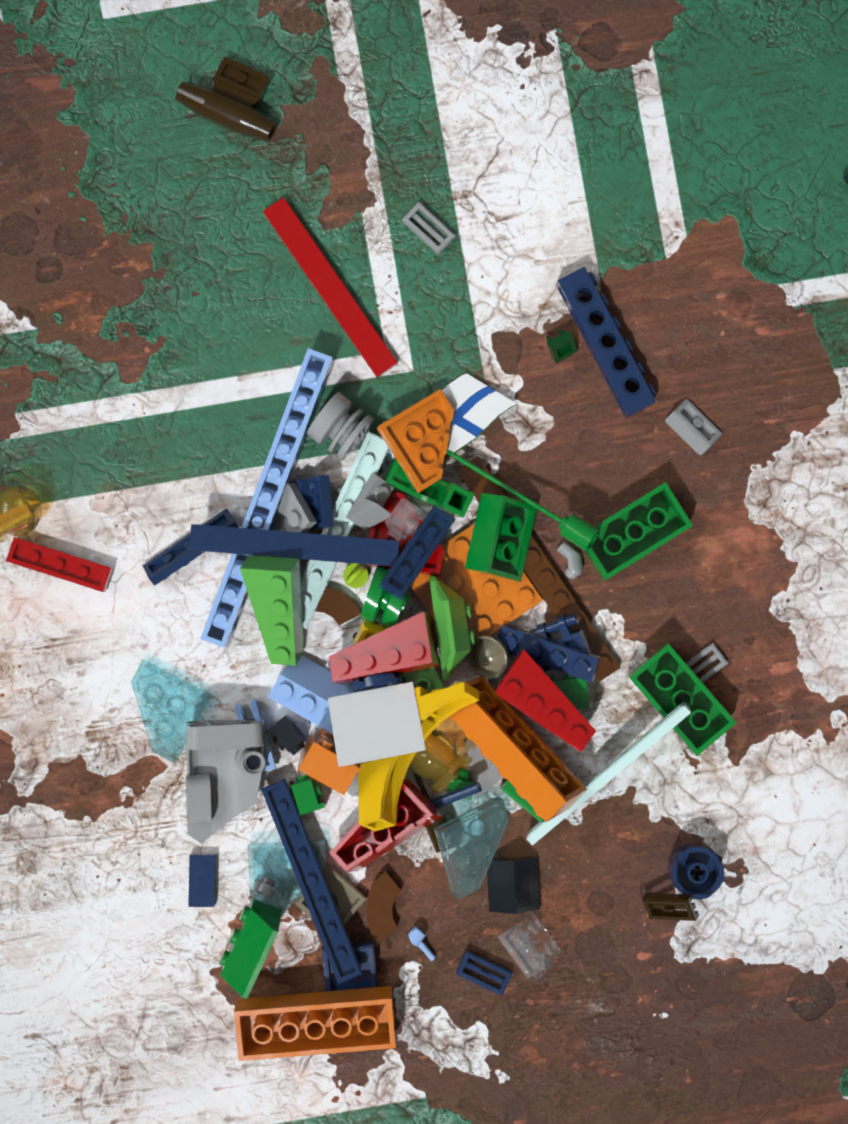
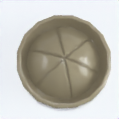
M476 637L474 639L475 644L470 645L471 650L467 654L469 666L476 674L484 676V678L492 679L499 677L504 673L509 660V652L506 645L497 637Z

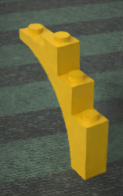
M456 682L444 689H434L431 693L423 687L415 686L414 691L424 741L446 718L461 708L479 701V690L466 682ZM417 752L360 764L358 771L359 825L372 831L396 826L397 804L401 786L408 767Z

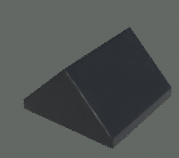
M538 857L486 859L489 912L520 914L541 909Z

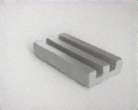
M420 202L402 219V223L438 256L456 238V235ZM418 210L447 236L445 240L416 214ZM412 217L422 228H424L434 239H436L440 243V245L437 246L428 236H426L416 225H414L410 221V218Z
M713 643L686 662V665L690 667L711 650L714 654L692 670L696 675L714 660L719 659L720 663L699 678L702 683L728 664Z

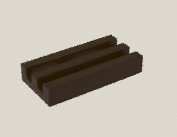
M645 893L642 898L650 919L696 921L699 916L698 911H694L696 908L695 903H691L693 900L691 894Z

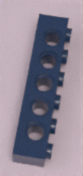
M583 267L559 279L556 283V288L625 419L652 406L656 402L654 398L657 395L653 386L650 383L646 384L642 376L645 372L640 362L634 361L631 355L633 352L631 344L626 338H622L619 332L621 326L615 316L611 317L608 312L609 303L604 294L598 293L595 287L597 280L591 271L587 272L586 268ZM586 292L590 295L591 301L583 303L578 299L577 294ZM592 314L599 315L602 318V324H592L589 316ZM605 336L611 337L614 341V346L611 348L604 347L601 343V338ZM622 359L626 364V368L624 370H617L613 366V360ZM625 382H635L638 388L637 392H628L625 388Z

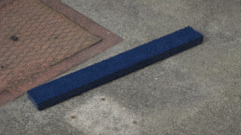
M191 524L189 550L393 566L398 559L399 541Z
M286 779L261 788L338 984L363 974Z

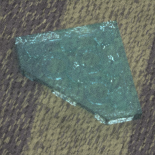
M143 659L131 681V685L152 752L173 763H177L186 745V722L199 720L212 694Z
M497 796L434 829L452 895L457 900L480 889L509 823L504 800L501 797Z
M325 839L310 840L323 871L327 866ZM250 843L247 845L250 904L253 898L281 909L282 917L302 894L283 843ZM262 876L272 879L276 882L275 887L278 888V891H275L273 898L257 893L253 890L256 884L254 880H260Z

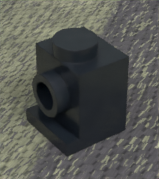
M285 715L266 731L268 736L272 733L276 736L273 741L281 751L286 749L293 756L305 746L302 741L306 737L288 715Z

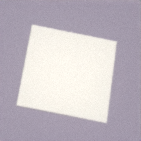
M413 682L328 698L338 767L426 750Z

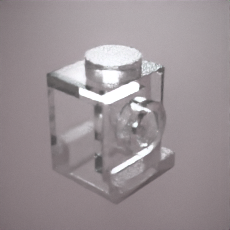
M402 498L385 522L389 529L388 534L398 541H401L402 538L405 540L408 535L411 536L415 533L419 526L418 520L424 521L426 515L423 510Z

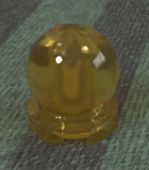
M21 485L8 486L0 491V543L6 541V534L21 536L36 529L42 519V503L38 495L31 489Z
M434 729L424 741L426 750L417 752L409 765L412 771L421 778L432 779L429 789L435 795L442 792L457 778L455 774L460 768H466L473 760L467 752L461 755L457 754L455 742L450 735L441 729Z

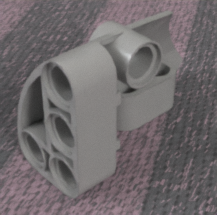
M200 720L186 722L187 834L199 843L204 842L230 820L256 804L261 774L266 763L264 758L262 721ZM251 755H257L259 757L258 765L252 768L246 766L247 758Z

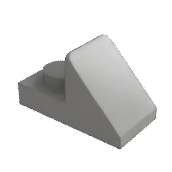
M372 473L346 518L363 530L390 518L392 514L384 509L383 505L394 487Z

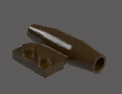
M224 56L213 77L214 89L185 81L178 87L175 100L200 117L240 135L267 142L272 138L276 122L253 108L254 105L261 101L270 83L269 76Z

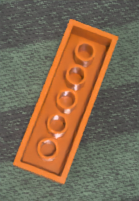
M484 676L467 681L466 683L479 690V701L461 708L448 718L460 726L464 735L479 747L481 754L498 768L499 774L516 788L517 794L528 801L538 817L548 822L567 811L588 789L508 702L493 692L495 688Z
M392 986L236 999L234 1019L239 1061L396 1048Z

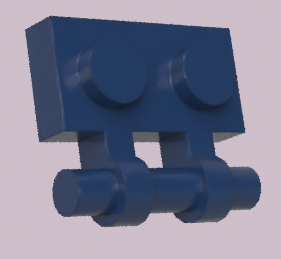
M575 613L569 616L561 615L557 617L556 621L548 624L543 622L538 624L535 629L530 630L532 633L552 639L551 633L560 630L563 637L555 639V641L592 653L583 630L573 632L571 629V625L579 622ZM541 665L544 672L552 670L551 668Z

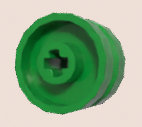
M377 566L360 619L373 623L376 621L380 609H382L384 612L381 624L383 627L390 628L397 624L399 616L403 614L409 593H406L401 601L379 587L380 583L389 572V569Z

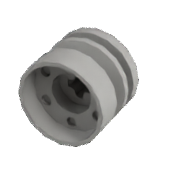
M338 392L317 415L309 427L307 435L320 445L331 438L332 442L328 451L332 454L341 446L336 457L343 461L364 441L374 418L367 415L359 422L364 411L360 408L352 415L348 414L353 403Z

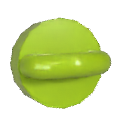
M352 563L345 568L343 578L349 587L357 589L367 583L369 574L366 567L362 564Z

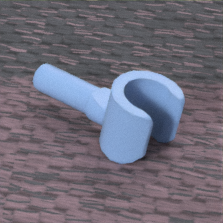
M413 927L409 933L411 943L419 947L433 961L436 956L422 942L426 934L418 927Z

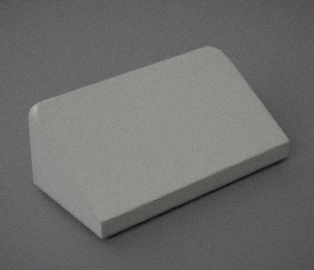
M687 398L665 419V422L699 455L708 450L722 435Z

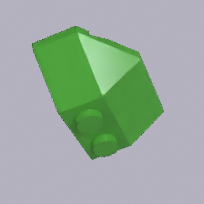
M435 576L429 577L442 678L443 680H448L470 652V645L475 644L473 629H468L466 620L471 619L469 603L464 604V598Z

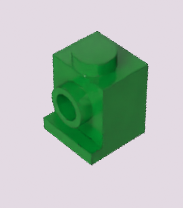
M307 774L295 778L296 783H293L291 788L300 815L326 807L325 800L321 802L319 800V797L323 796L319 782L314 783L313 778Z

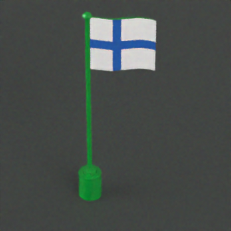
M467 373L448 384L442 392L453 407L454 415L450 424V436L446 454L559 522L560 536L587 552L596 541L600 533L599 528L574 513L570 517L566 515L562 519L456 454L457 451L478 438L500 415L516 406L517 403Z

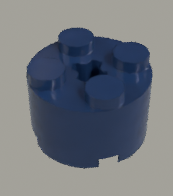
M694 843L686 844L675 849L668 862V876L673 886L679 892L691 894L693 899L701 900L710 897L720 888L724 880V867L718 856L707 847ZM695 866L701 869L700 872L696 873V877L690 873Z

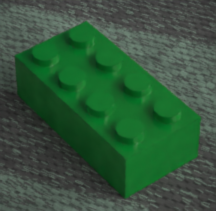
M665 482L596 525L595 527L600 529V533L592 547L587 552L584 551L603 582L691 528L693 524Z
M667 642L627 675L663 718L682 702H686L691 708V713L673 729L696 756L701 754L736 724V721Z

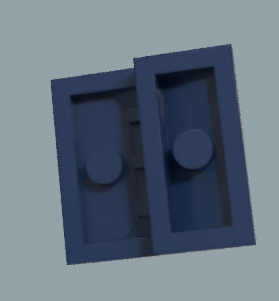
M319 475L309 479H297L289 482L296 483L317 521L309 531L333 527L329 475Z

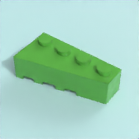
M249 555L240 567V571L270 663L296 666L304 652L299 559Z

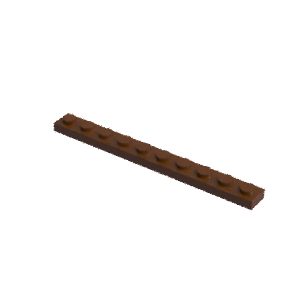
M478 456L470 461L475 466L489 473ZM466 465L457 470L470 492L475 494L474 497L478 503L481 493L505 496L497 484ZM531 535L523 570L556 619L564 614L569 616L575 613L579 622L571 625V629L573 632L582 629L592 653L601 656L595 676L598 682H600L621 667Z

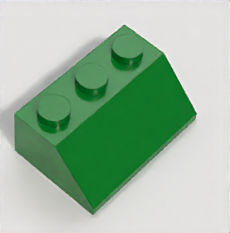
M481 493L465 569L521 582L537 509L527 503L506 496Z
M254 898L249 907L244 906L239 918L242 924L239 929L234 928L229 943H232L230 950H224L219 961V965H222L220 976L244 999H248L278 934L282 912L281 909Z

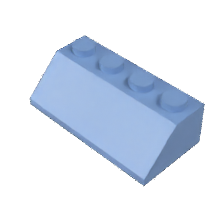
M302 655L296 666H286L268 697L333 734L328 698L356 692H353L352 683L340 685L332 682L331 671Z

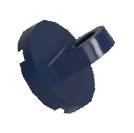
M383 673L367 676L362 683L359 682V679H355L352 682L353 692L403 684L404 678L401 673H397V675Z

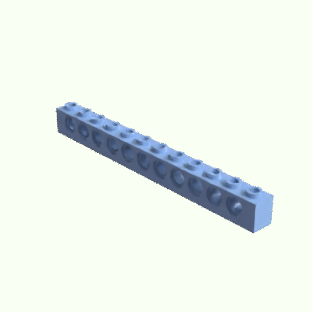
M309 348L307 349L241 528L272 529L285 486L291 479L307 431L333 365V358L331 356ZM231 554L200 639L228 648L248 595L240 567L249 555Z

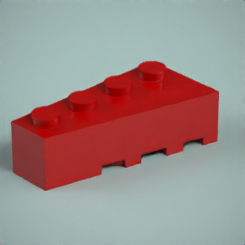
M522 649L493 692L573 748L582 752L596 730L529 654Z

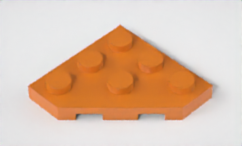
M441 389L377 427L378 432L418 493L442 478L443 461L447 452L450 436L449 430L453 420L454 409Z

